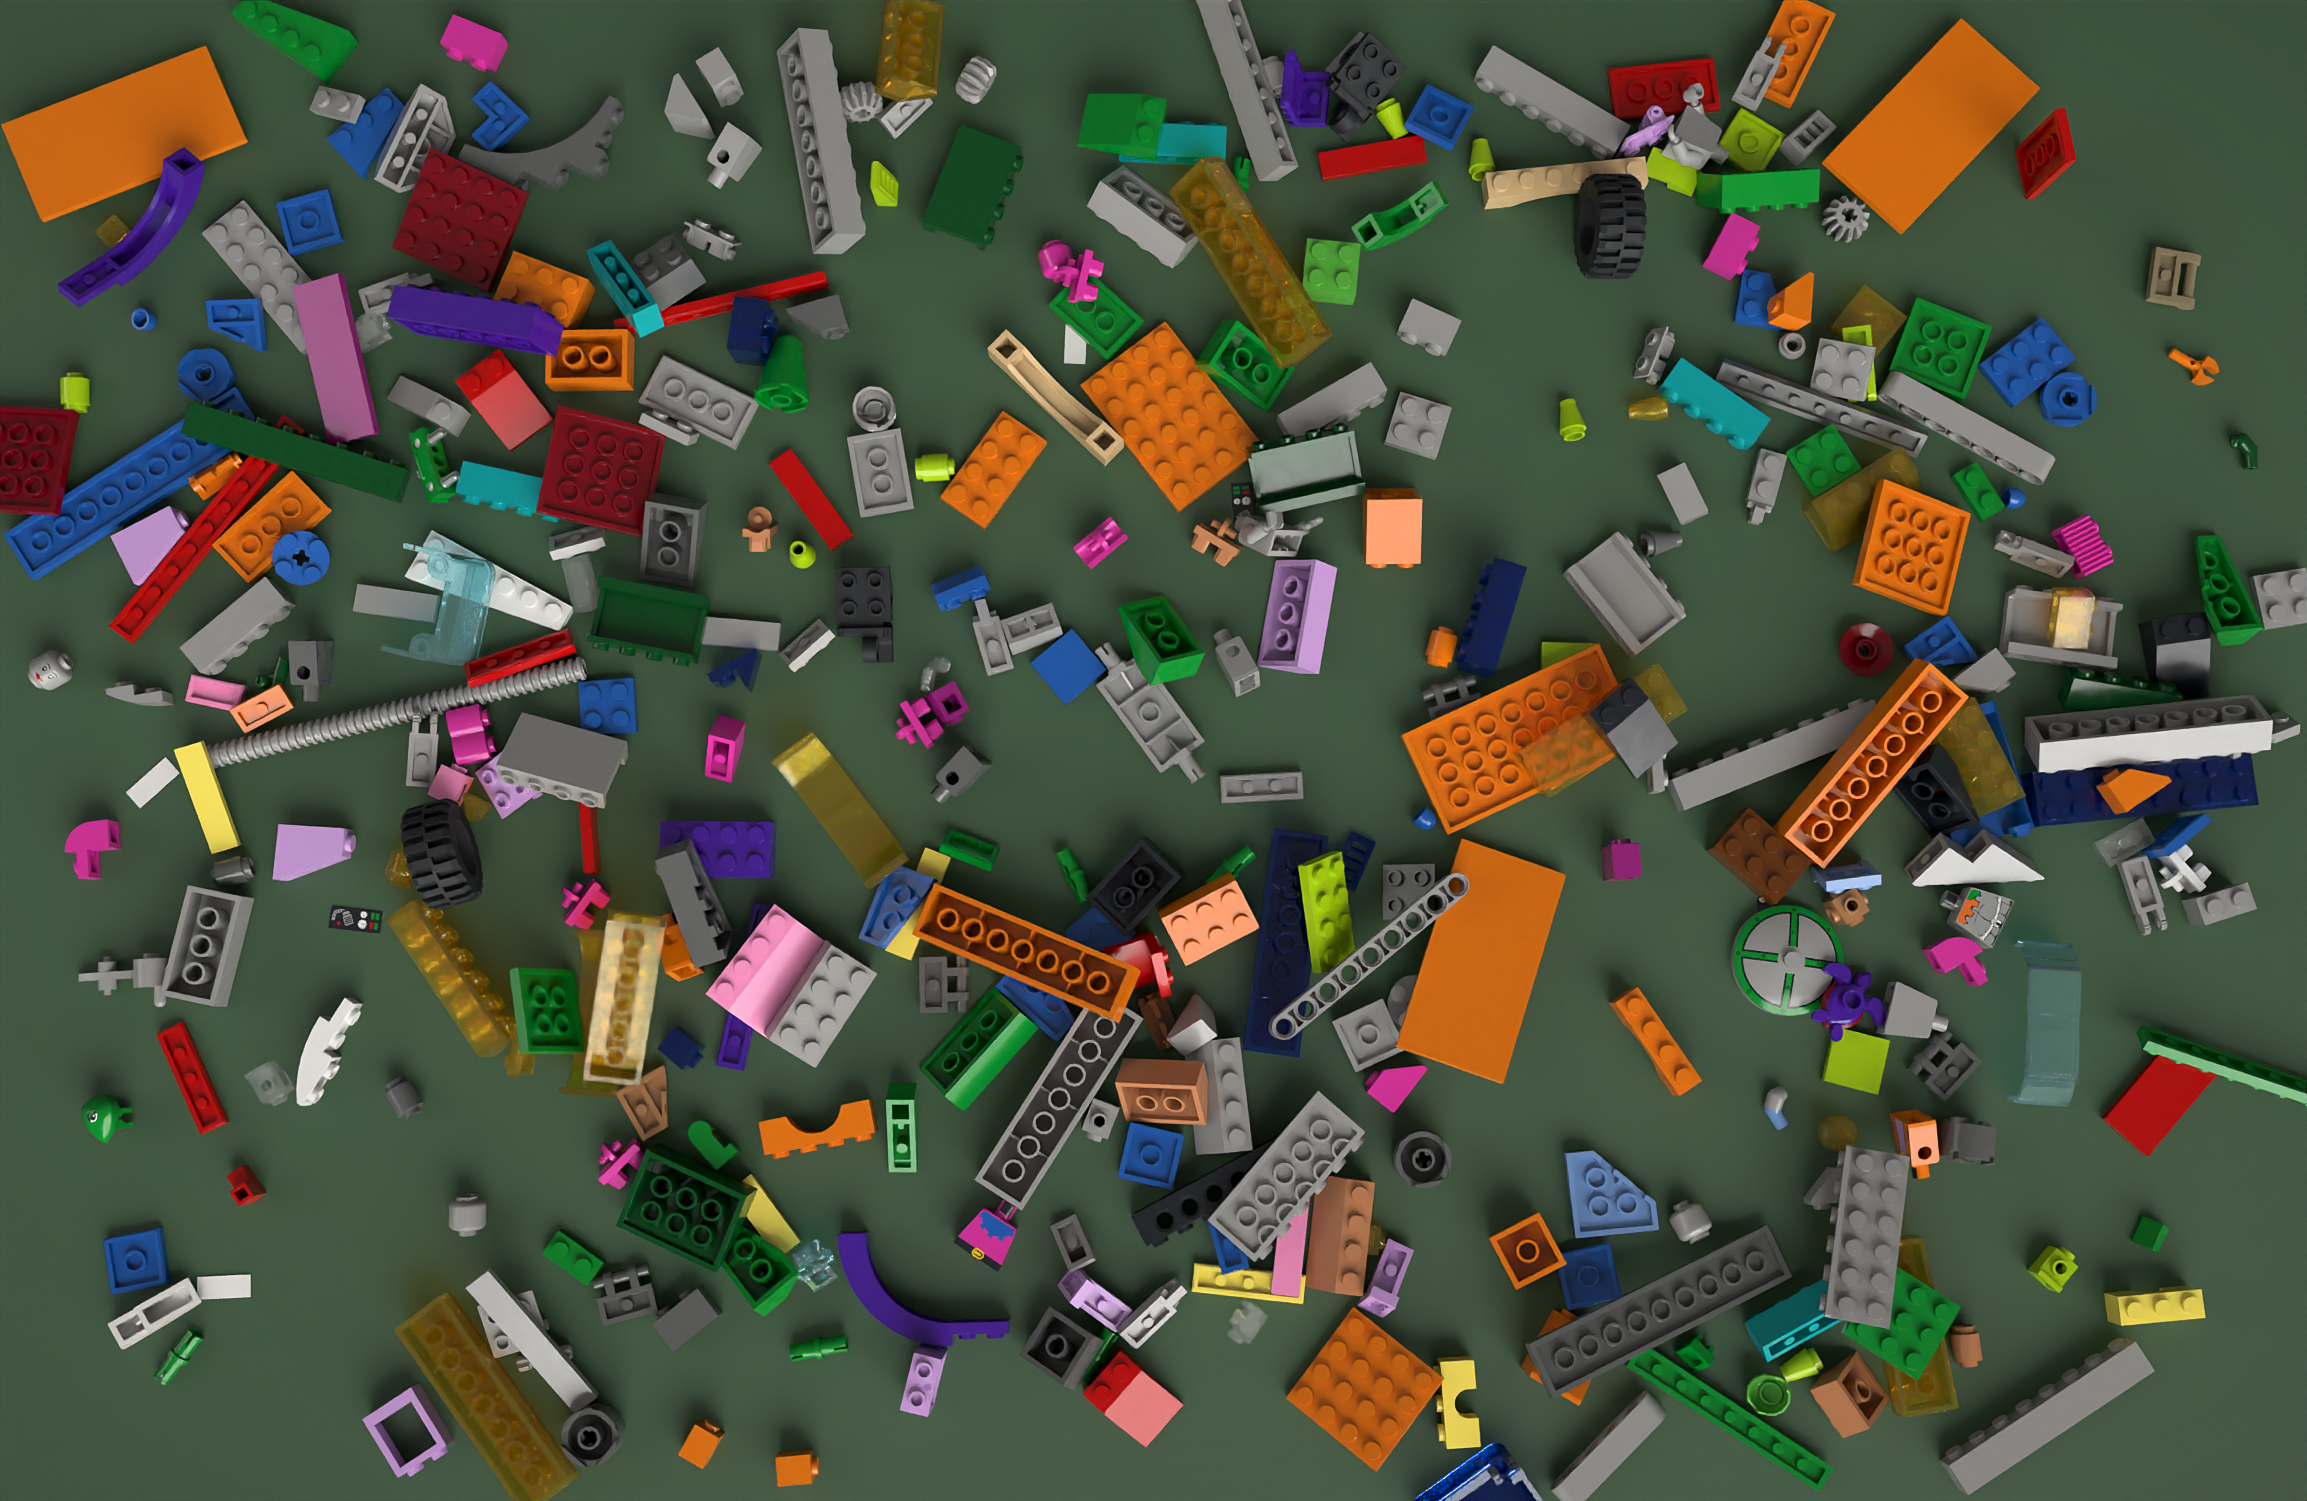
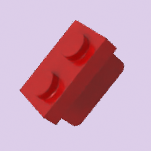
M1154 933L1112 945L1102 950L1101 953L1133 965L1141 971L1134 988L1155 982L1161 998L1172 995L1169 984L1174 983L1170 967L1165 968L1164 964L1169 961L1165 946H1159Z

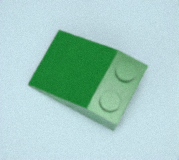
M1088 94L1077 146L1156 162L1167 113V99L1144 94Z
M1223 320L1195 363L1199 369L1204 371L1214 381L1264 412H1268L1295 369L1292 364L1238 320Z
M1164 595L1119 605L1118 611L1136 665L1150 686L1196 675L1205 652Z

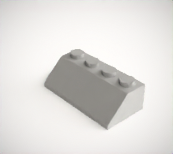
M1124 165L1100 180L1087 207L1094 211L1096 216L1111 223L1118 232L1130 237L1137 242L1140 248L1148 250L1162 264L1170 266L1172 269L1185 259L1208 228L1207 225Z
M1240 1038L1210 1040L1185 1056V1061H1203L1208 1078L1206 1125H1193L1196 1155L1253 1150Z

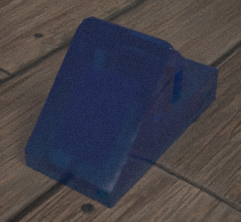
M754 648L707 675L711 683L717 688L719 686L725 688L737 681L735 677L740 676L747 690L752 692L762 655Z

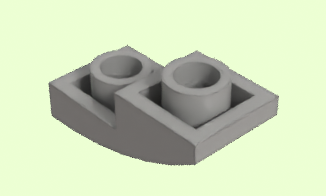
M131 681L116 683L114 688L106 689L107 695L134 704L145 706L174 705L173 694L162 691V688L159 687L144 689L134 685Z

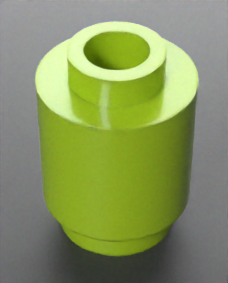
M71 372L66 373V377L60 378V401L64 409L75 410L78 413H87V407L90 406V380L84 378V374Z
M948 453L922 455L921 458H915L917 480L923 479L924 482L950 480V475L955 474L954 458H949Z

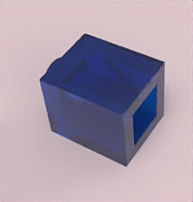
M674 1027L657 1049L681 1070H686L689 1067L693 1069L704 1057L701 1053L705 1047L683 1028Z

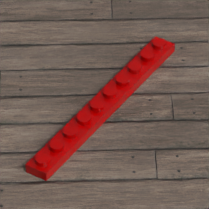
M284 414L273 426L280 430L282 425L299 431L298 435L303 437L308 434L307 431ZM249 456L109 627L130 643L135 644L214 548L212 544L234 524L280 466Z

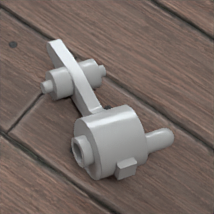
M161 953L143 954V959L133 960V970L117 971V962H111V957H103V962H98V972L78 974V982L98 981V990H104V995H111V990H117V979L133 978V988L154 987V1004L157 1007H163L166 1004V996L160 995L169 958H161Z

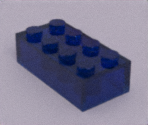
M1495 557L1491 564L1487 563L1485 569H1482L1478 581L1482 588L1474 595L1470 607L1471 610H1474V614L1470 616L1469 620L1467 619L1462 635L1466 636V640L1459 645L1454 661L1458 662L1457 670L1486 679L1496 671L1527 570L1526 566Z

